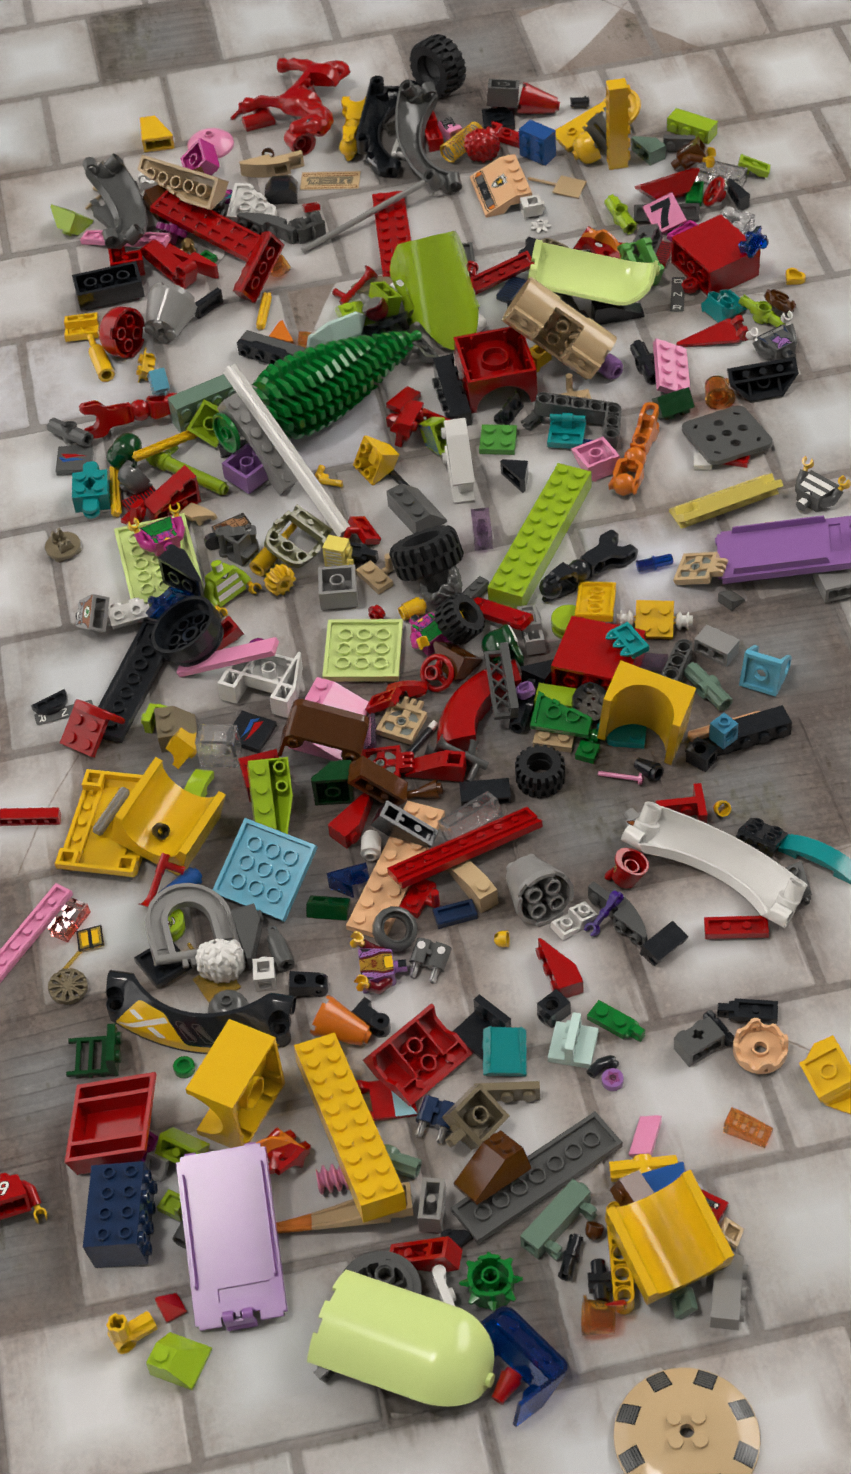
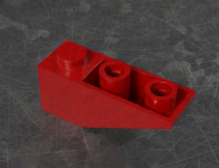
M444 750L413 758L414 770L405 773V777L464 782L467 768L466 752Z
M538 938V947L535 950L538 959L543 960L544 964L542 966L545 976H549L551 979V990L557 989L566 998L584 993L583 979L576 964L542 938Z

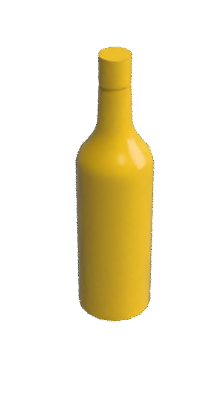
M88 334L87 339L90 344L88 350L89 357L100 381L108 382L114 378L113 367L103 346L96 343L93 334Z
M291 523L280 535L288 540L297 526ZM264 546L250 562L249 567L254 574L264 576L278 558Z

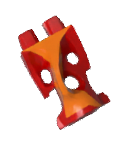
M588 226L573 249L581 251L588 249L595 254L621 259V254L617 247L623 243L618 242L605 229L597 231ZM595 243L601 244L602 247L596 246Z
M275 1128L267 1138L256 1142L260 1143L261 1147H266L270 1174L276 1173L277 1175H281L293 1166L303 1168L305 1157L310 1155L311 1145L306 1141L296 1142L297 1136L292 1130L289 1129L283 1132L279 1128Z

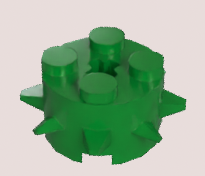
M487 1252L486 1255L479 1256L475 1262L469 1260L466 1262L468 1267L467 1279L459 1281V1285L468 1287L470 1293L468 1303L470 1305L475 1304L480 1308L483 1307L495 1311V1308L506 1306L510 1301L514 1302L516 1300L514 1284L522 1281L523 1277L514 1275L511 1266L513 1259L511 1257L503 1260L501 1256Z

